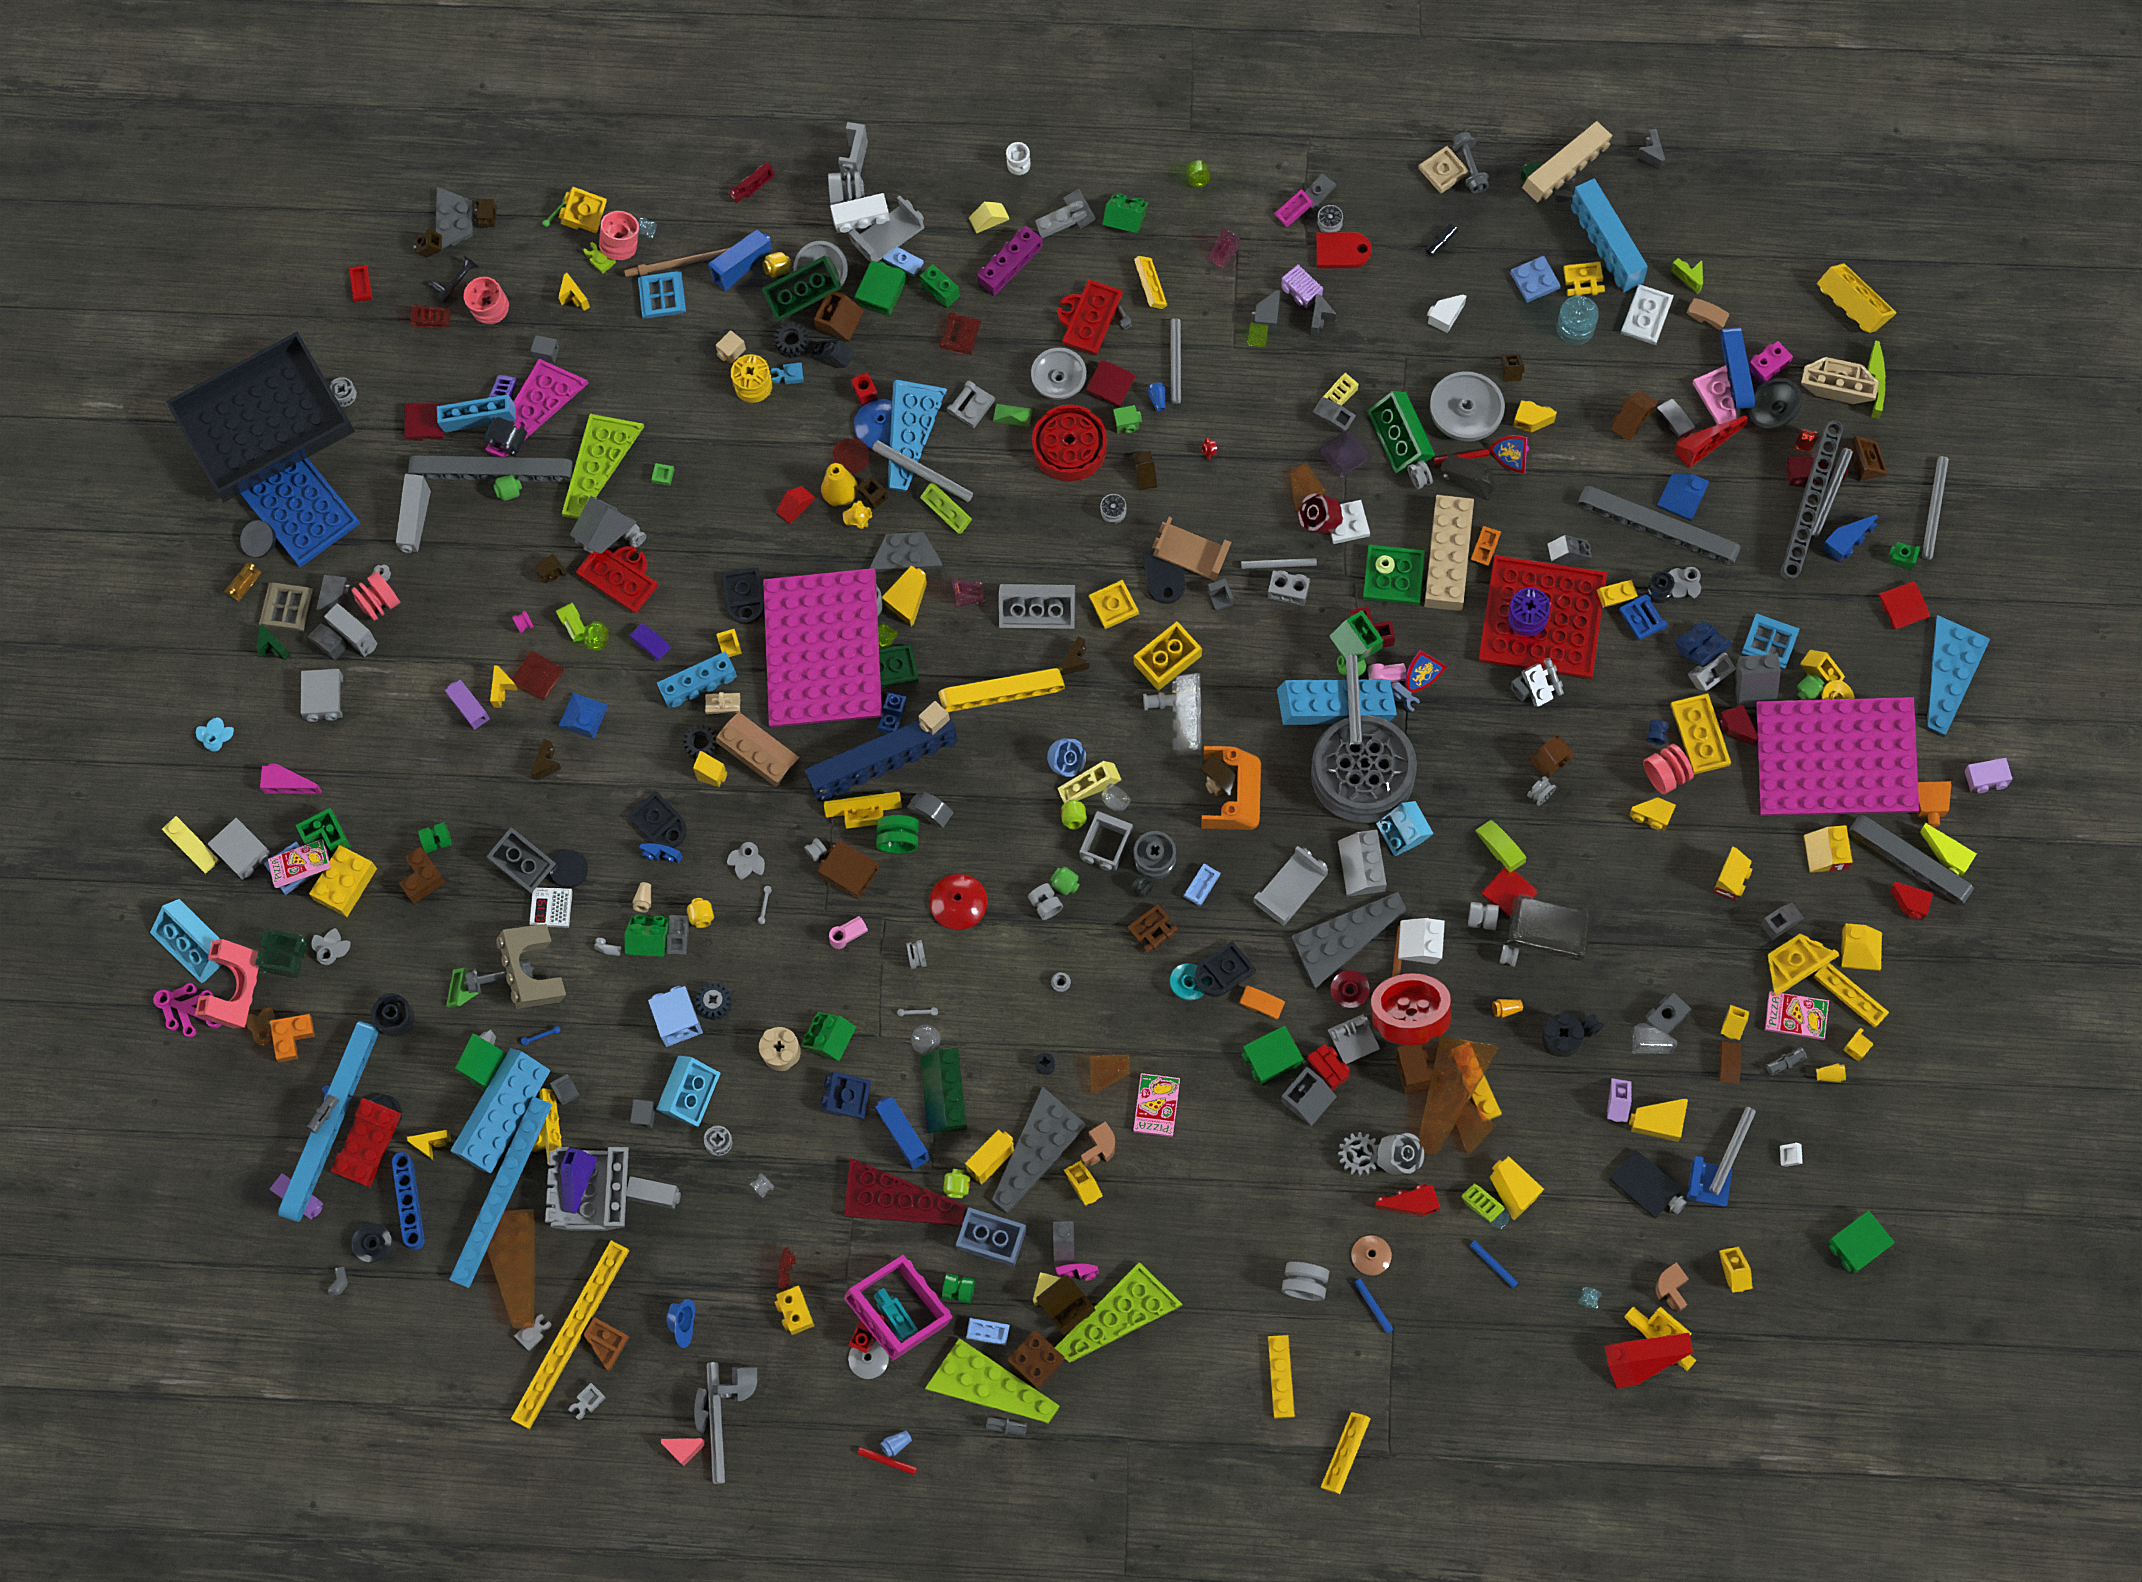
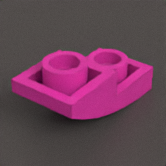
M1069 1264L1056 1267V1273L1058 1277L1069 1275L1070 1278L1074 1277L1075 1273H1078L1080 1280L1089 1281L1096 1278V1275L1099 1274L1098 1266L1090 1264Z

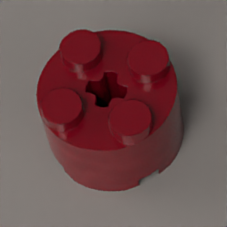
M1310 494L1301 503L1303 506L1301 510L1299 509V521L1302 527L1309 531L1329 534L1343 522L1342 509L1336 498L1321 494Z

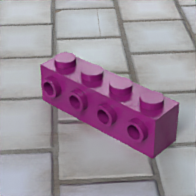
M1027 226L1022 230H1018L1014 238L1010 242H1006L1002 250L990 259V263L979 270L977 274L978 284L995 296L1043 247L1042 238Z

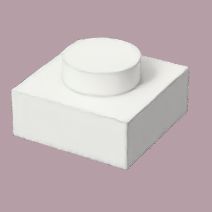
M1793 1143L1780 1146L1781 1166L1787 1167L1802 1164L1801 1144Z

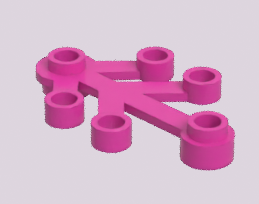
M187 983L184 987L172 992L168 990L158 991L154 996V1004L158 1008L163 1009L166 1027L169 1030L175 1031L179 1027V1022L173 1018L171 1007L178 1010L183 1025V1034L188 1038L196 1035V1029L191 1025L188 1014L206 1021L211 1028L216 1029L221 1026V1024H213L212 1021L195 1016L196 1008L192 1007L197 1005L200 996L210 994L214 997L211 991L205 990L200 995L182 1002L175 999L186 994L188 996L196 994L197 988L192 983ZM189 987H193L191 992H187ZM167 997V1001L162 1003V998ZM174 1021L175 1025L170 1027V1023ZM188 1029H192L191 1034H187Z

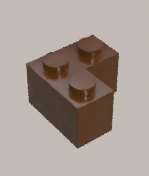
M1640 390L1635 394L1632 393L1621 404L1623 409L1620 414L1617 413L1613 418L1612 423L1614 424L1611 430L1628 441L1632 440L1643 422L1651 416L1658 401Z
M421 846L405 857L415 872L399 882V884L413 904L446 883Z

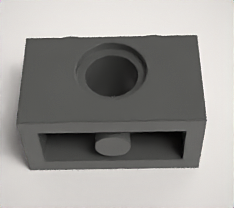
M1675 993L1670 997L1666 995L1659 1002L1661 1006L1657 1010L1653 1008L1645 1016L1648 1018L1645 1025L1661 1041L1691 1011V1008ZM1662 1012L1670 1013L1671 1018L1665 1019L1662 1016Z

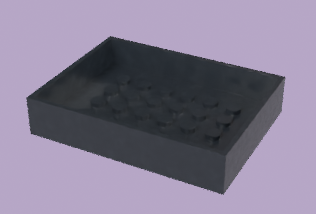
M298 331L165 401L223 503L355 432Z

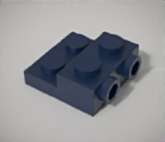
M1705 621L1693 625L1691 631L1686 635L1679 636L1675 643L1679 654L1701 667H1705L1732 645L1728 638L1717 632L1716 627Z
M832 1072L829 1076H826L824 1081V1088H827L826 1095H823L820 1101V1106L823 1107L822 1112L836 1116L844 1115L860 1120L864 1119L871 1080Z

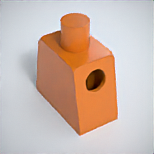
M1918 782L1919 812L1916 813L1919 818L1928 817V825L1932 827L1940 826V817H1945L1949 812L1951 782Z

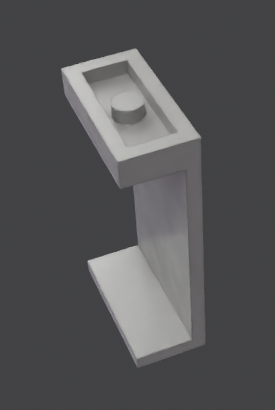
M901 196L897 197L899 207L889 213L890 221H886L883 224H874L862 234H859L855 229L849 232L852 244L870 262L871 260L875 262L880 261L893 249L899 247L924 229L922 214L918 210L915 211L912 204Z
M1297 846L1295 854L1261 893L1258 892L1255 895L1253 903L1282 926H1285L1327 876V865L1319 859H1314L1311 852L1306 848L1301 849Z

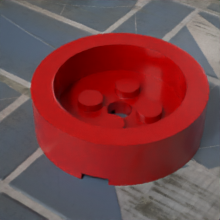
M1078 405L1055 407L1047 411L1046 415L1038 420L1033 430L1032 443L1036 463L1044 473L1056 480L1066 482L1083 480L1094 474L1105 460L1107 452L1105 427L1100 418H1097L1085 407ZM1073 437L1075 440L1069 445L1064 441L1065 438Z
M1414 973L1397 975L1382 982L1373 992L1371 1008L1374 1028L1382 1033L1383 1038L1393 1043L1402 1045L1425 1044L1429 1042L1428 1039L1443 1035L1450 1026V993L1444 984L1433 977ZM1412 1012H1414L1415 1014L1414 1016H1408V1014H1412Z

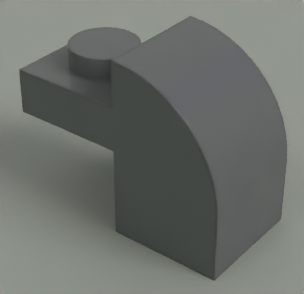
M917 792L907 806V809L911 812L923 815L931 824L944 828L954 813L945 803L927 792L923 794Z
M732 1367V1384L713 1385V1393L719 1394V1398H728L732 1394V1400L743 1401L749 1398L757 1386V1368Z

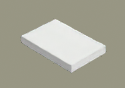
M1638 284L1621 334L1656 345L1673 295Z

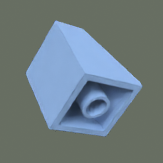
M676 986L670 992L655 994L652 996V999L648 1000L660 1036L666 1047L703 1033L685 986Z

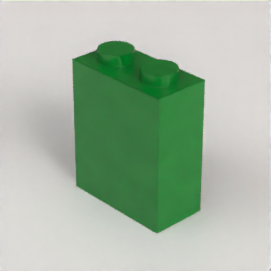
M871 260L855 295L856 304L862 308L890 317L905 285V272L898 267L892 268L881 261L875 262Z
M1286 1026L1243 1046V1053L1241 1054L1244 1062L1250 1064L1253 1069L1251 1074L1254 1080H1259L1261 1085L1302 1065L1304 1060Z
M1867 1211L1831 1238L1828 1243L1831 1252L1836 1256L1838 1255L1843 1261L1842 1265L1848 1272L1851 1271L1855 1274L1890 1248L1895 1242L1871 1212Z

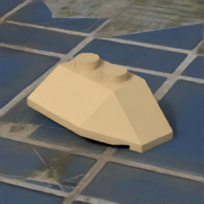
M1828 357L1806 365L1801 385L1815 396L1850 404L1875 400L1879 384L1863 365Z

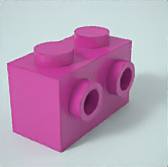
M1777 341L1773 345H1767L1763 353L1760 355L1756 354L1749 360V371L1760 384H1763L1789 366L1793 356Z

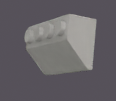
M1000 584L999 628L1074 629L1075 585Z

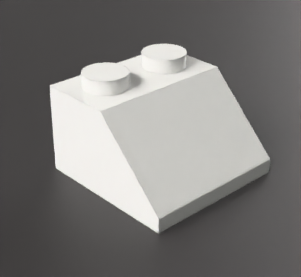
M1429 918L1402 920L1400 922L1398 959L1437 964L1442 959L1444 921Z

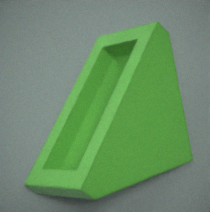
M996 404L993 422L1030 427L1033 409Z
M460 968L453 970L446 1007L461 1006L478 994V992L469 993L468 987L464 985L466 981L465 974L469 973L468 969Z

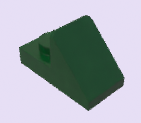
M261 624L259 626L257 652L260 657L266 655L270 650L277 658L281 656L286 660L291 655L287 649Z

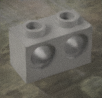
M1282 570L1273 571L1268 598L1305 606L1310 578L1301 574L1291 575ZM1281 582L1284 586L1277 587L1275 584ZM1300 586L1303 590L1296 591L1294 587Z
M1721 653L1705 667L1697 666L1688 673V676L1697 690L1707 691L1736 668L1728 655Z

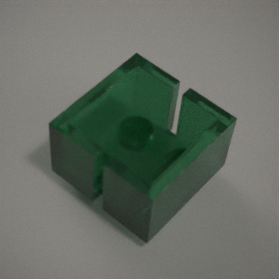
M265 928L261 946L269 953L267 954L263 949L259 948L255 966L261 972L297 979L302 965L299 958H304L308 942L301 935Z

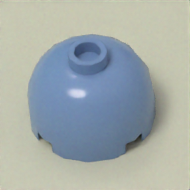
M1062 738L1055 741L1047 753L1050 768L1061 776H1075L1074 774L1081 771L1086 762V752L1082 749L1081 742L1071 738Z

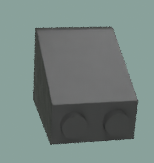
M590 496L570 535L575 538L574 542L582 546L586 551L590 553L596 551L601 554L633 527L636 521L620 509Z
M1778 653L1739 657L1735 666L1736 669L1732 673L1737 706L1744 705V708L1756 707L1757 702L1777 701L1781 673Z

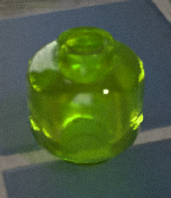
M1196 160L1186 167V175L1190 185L1204 187L1210 181L1211 174L1206 162Z
M595 621L585 627L584 644L590 650L600 651L608 645L609 629L602 622Z

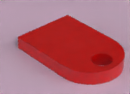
M1356 232L1316 233L1317 269L1359 268L1365 265L1371 256L1372 248L1370 241L1364 235ZM1364 247L1367 249V252L1359 253L1357 249Z

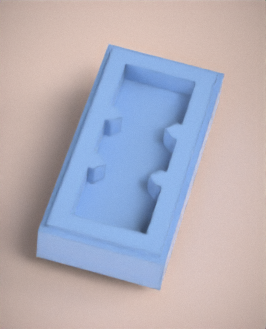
M896 247L883 257L884 262L902 269L912 277H915L924 264L922 259L899 247Z
M1203 864L1185 892L1184 898L1201 906L1219 878L1220 873Z
M970 1318L966 1339L1006 1346L1010 1325Z

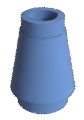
M905 1430L883 1439L884 1441L880 1445L887 1457H894L912 1439Z

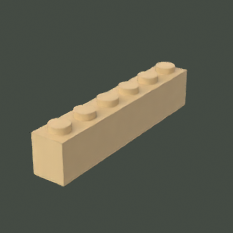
M1596 121L1531 174L1522 188L1537 202L1543 198L1547 199L1552 194L1553 189L1558 190L1564 184V180H1570L1575 175V171L1578 169L1581 171L1587 165V161H1593L1598 156V152H1604L1610 146L1609 141L1612 135Z

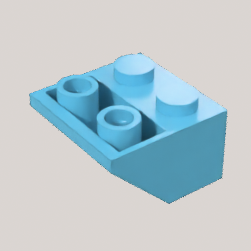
M1415 801L1401 803L1376 823L1394 856L1421 844L1433 835L1430 826Z

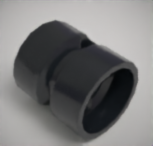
M1658 571L1652 575L1647 587V594H1649L1651 601L1660 604L1669 600L1675 584L1673 576L1666 571Z

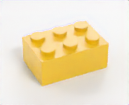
M1175 622L1134 655V665L1159 691L1202 656V648L1178 622Z
M339 845L330 859L331 868L322 872L309 894L314 901L348 917L377 868L372 861Z

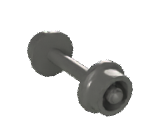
M1469 132L1457 134L1453 138V151L1457 153L1463 152L1471 173L1465 184L1472 193L1482 192L1489 187V176L1487 173H1478L1470 149L1476 145V140L1471 137Z
M519 959L522 971L533 979L532 971L534 967L530 966L529 959ZM474 968L472 972L465 974L466 981L464 985L468 987L469 993L478 992V994H481L480 984L506 979L507 971L478 977L476 968Z

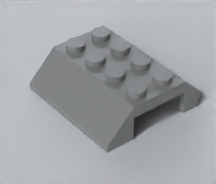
M557 1147L555 1151H549V1166H554V1169H548L547 1185H551L553 1188H547L546 1205H551L552 1208H546L545 1222L551 1223L552 1228L563 1230L608 1231L625 1227L629 1148L608 1147V1151H584L596 1157L597 1160L576 1214L562 1211L561 1165L569 1147Z

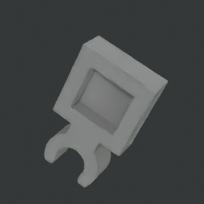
M542 1314L537 1316L534 1325L528 1322L515 1335L528 1351L543 1338L540 1332L551 1327L549 1321L545 1325L540 1324L544 1318Z
M590 1383L577 1396L580 1402L571 1405L569 1411L572 1413L575 1409H579L580 1413L576 1418L580 1420L584 1417L586 1409L592 1412L606 1397Z

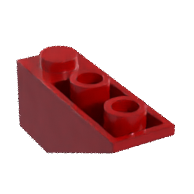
M1421 1184L1415 1187L1416 1190L1408 1192V1189L1396 1193V1196L1390 1198L1389 1195L1382 1196L1377 1199L1378 1201L1374 1205L1375 1209L1417 1217L1438 1212L1440 1209L1433 1185L1427 1186V1184Z

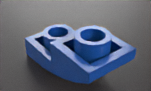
M892 693L887 694L878 732L888 734L899 729L906 696Z
M646 843L641 844L639 847L643 853L642 856L651 861L652 859L659 861L662 856L668 862L672 863L675 861L680 863L683 858L680 851L665 845Z

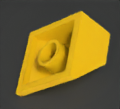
M1846 924L1842 929L1841 968L1881 971L1882 932L1867 925Z

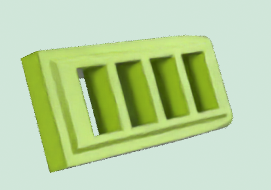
M1473 1184L1462 1194L1465 1204L1489 1222H1492L1505 1210L1499 1202L1476 1184Z

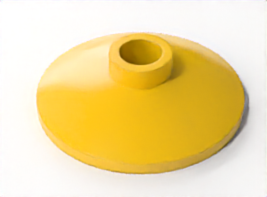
M1840 680L1828 682L1822 691V700L1855 699L1851 688Z

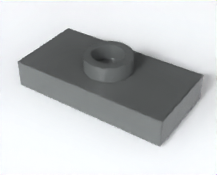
M1321 174L1305 191L1314 202L1309 208L1312 211L1336 187V183L1324 174Z

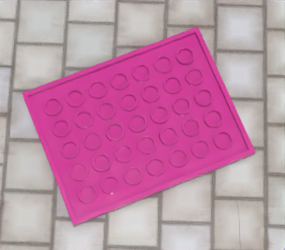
M875 569L764 579L769 726L780 727L882 717Z
M1914 697L1761 701L1756 703L1757 735L1759 737L1760 816L1919 812Z

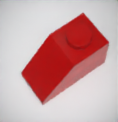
M1895 881L1890 891L1903 913L1913 920H1924L1928 914L1933 893Z

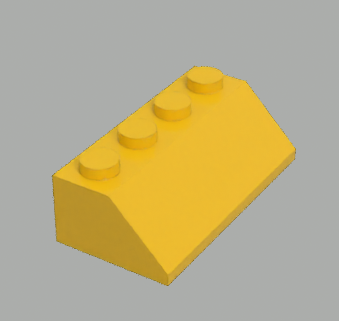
M1846 264L1830 267L1817 282L1820 290L1833 298L1834 304L1842 307L1846 311L1847 316L1852 320H1856L1860 324L1859 327L1865 332L1877 331L1897 313Z

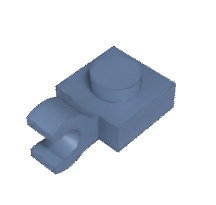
M1399 682L1391 683L1394 699L1396 701H1403L1404 708L1408 712H1413L1415 709L1411 707L1410 703L1412 701L1414 704H1419V699L1413 697L1412 693Z

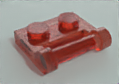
M950 312L945 335L939 346L946 350L972 355L981 320ZM955 323H960L956 341L952 343L950 340Z

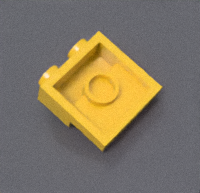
M572 187L570 192H566L563 200L566 206L560 210L558 217L561 218L560 224L576 230L580 227L597 233L607 199Z

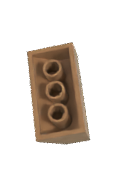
M740 712L724 726L715 741L775 787L780 784L800 758Z

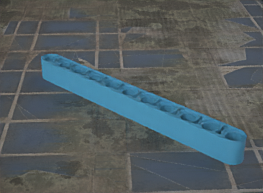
M358 1021L326 1095V1098L328 1094L333 1095L339 1102L329 1114L330 1118L325 1120L318 1130V1133L311 1132L280 1205L278 1214L280 1217L296 1222L302 1219L379 1032L377 1026Z

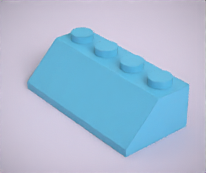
M180 899L163 905L150 933L201 983L205 982L222 965L208 960L212 941L221 939Z

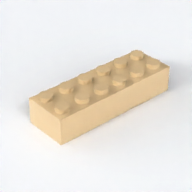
M1436 495L1424 607L1462 611L1474 499Z

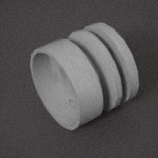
M855 171V180H852L851 172H847V180H843L840 172L828 174L831 205L865 197L860 171Z

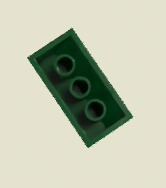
M824 255L762 288V292L777 322L842 288L838 272L831 257Z
M958 1047L936 1050L921 1056L920 1062L928 1134L967 1130Z

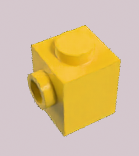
M1730 1005L1721 1034L1730 1039L1740 1040L1748 1020L1749 1011Z

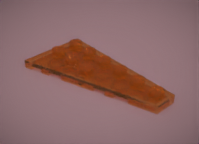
M1440 1036L1432 1073L1433 1078H1431L1418 1138L1420 1146L1424 1149V1154L1437 1156L1499 1050L1498 1046Z
M535 1210L504 1211L489 1243L487 1252L513 1328H534ZM480 1212L475 1213L476 1219L478 1218Z

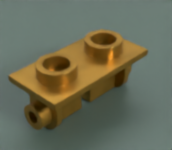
M251 562L246 563L224 592L240 601L262 572L256 569L255 565Z

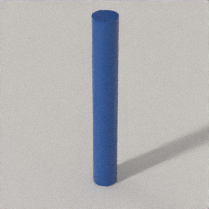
M1475 1240L1469 1245L1512 1288L1518 1284Z
M1356 1280L1354 1282L1356 1288L1385 1332L1388 1334L1394 1329L1362 1280Z

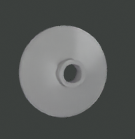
M877 1340L867 1354L851 1348L849 1352V1366L853 1373L860 1378H876L888 1366L889 1355ZM870 1354L872 1356L871 1360H864L865 1355Z

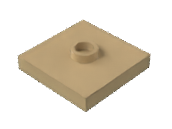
M1448 146L1425 160L1418 167L1440 193H1443L1465 178L1470 172Z

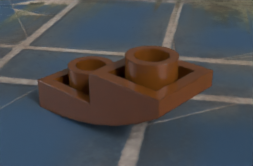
M1721 1041L1718 1059L1720 1061L1718 1081L1739 1084L1741 1043Z

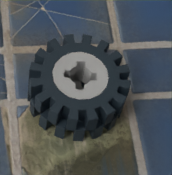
M716 982L715 984L708 983V986L703 985V989L698 990L695 1001L699 1012L709 1020L710 1018L716 1020L718 1017L722 1019V1016L724 1014L726 1016L728 1014L727 1011L731 1010L732 999L728 989Z

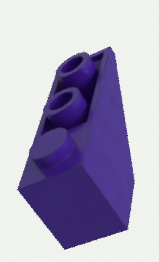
M568 1148L561 1165L562 1211L566 1213L576 1214L579 1209L582 1196L588 1187V1181L595 1169L597 1160L596 1157L580 1149Z

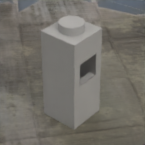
M630 1177L626 1197L628 1200L674 1209L675 1204H679L681 1193L677 1186Z

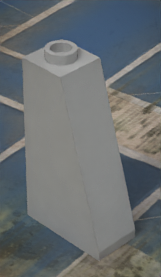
M405 474L396 544L405 553L418 552L431 493L424 476Z

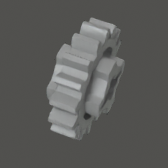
M1361 1132L1358 1133V1137H1355L1352 1133L1350 1140L1344 1138L1345 1145L1340 1144L1339 1147L1343 1151L1338 1152V1156L1343 1157L1339 1163L1346 1164L1344 1170L1351 1169V1175L1356 1171L1359 1177H1361L1362 1172L1369 1175V1169L1375 1171L1376 1166L1374 1164H1377V1150L1379 1145H1374L1376 1139L1369 1140V1134L1362 1137ZM1361 1142L1360 1144H1358V1145H1356V1146H1353V1145H1352L1353 1143ZM1367 1146L1372 1149L1373 1155L1368 1151ZM1359 1151H1362L1363 1155L1360 1158H1358L1357 1153H1359ZM1347 1154L1352 1158V1163L1348 1160ZM1363 1163H1367V1164H1368V1165H1366V1166L1359 1167V1165H1361V1164H1363Z

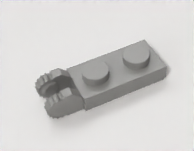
M1081 201L1071 203L1069 206L1035 220L1040 236L1042 238L1047 237L1087 216L1085 211L1076 212L1072 215V212L1083 207V203Z

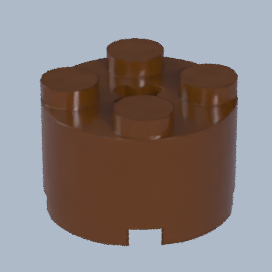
M1558 734L1541 746L1536 755L1532 754L1529 760L1543 776L1549 779L1560 766L1564 767L1575 755Z

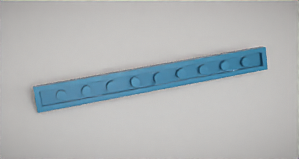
M532 1097L449 1280L467 1288L470 1287L552 1107V1104Z

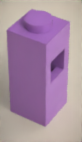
M461 679L457 682H452L445 690L448 697L474 730L490 719Z
M281 1174L270 1190L283 1199L291 1179ZM311 1195L304 1215L309 1219L316 1217L321 1212L323 1203Z

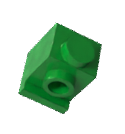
M1897 542L1896 546H1892L1888 557H1892L1890 564L1912 571L1920 547Z

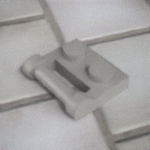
M967 381L964 385L965 388L954 403L948 406L947 411L975 428L995 401V397L977 387L973 382ZM970 392L974 393L975 395L963 411H959L958 408Z

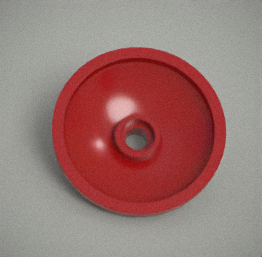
M952 874L944 877L934 886L929 903L931 913L940 925L951 930H965L973 927L983 918L987 910L988 901L986 891L978 880L966 874ZM955 896H961L959 901H956L954 898Z

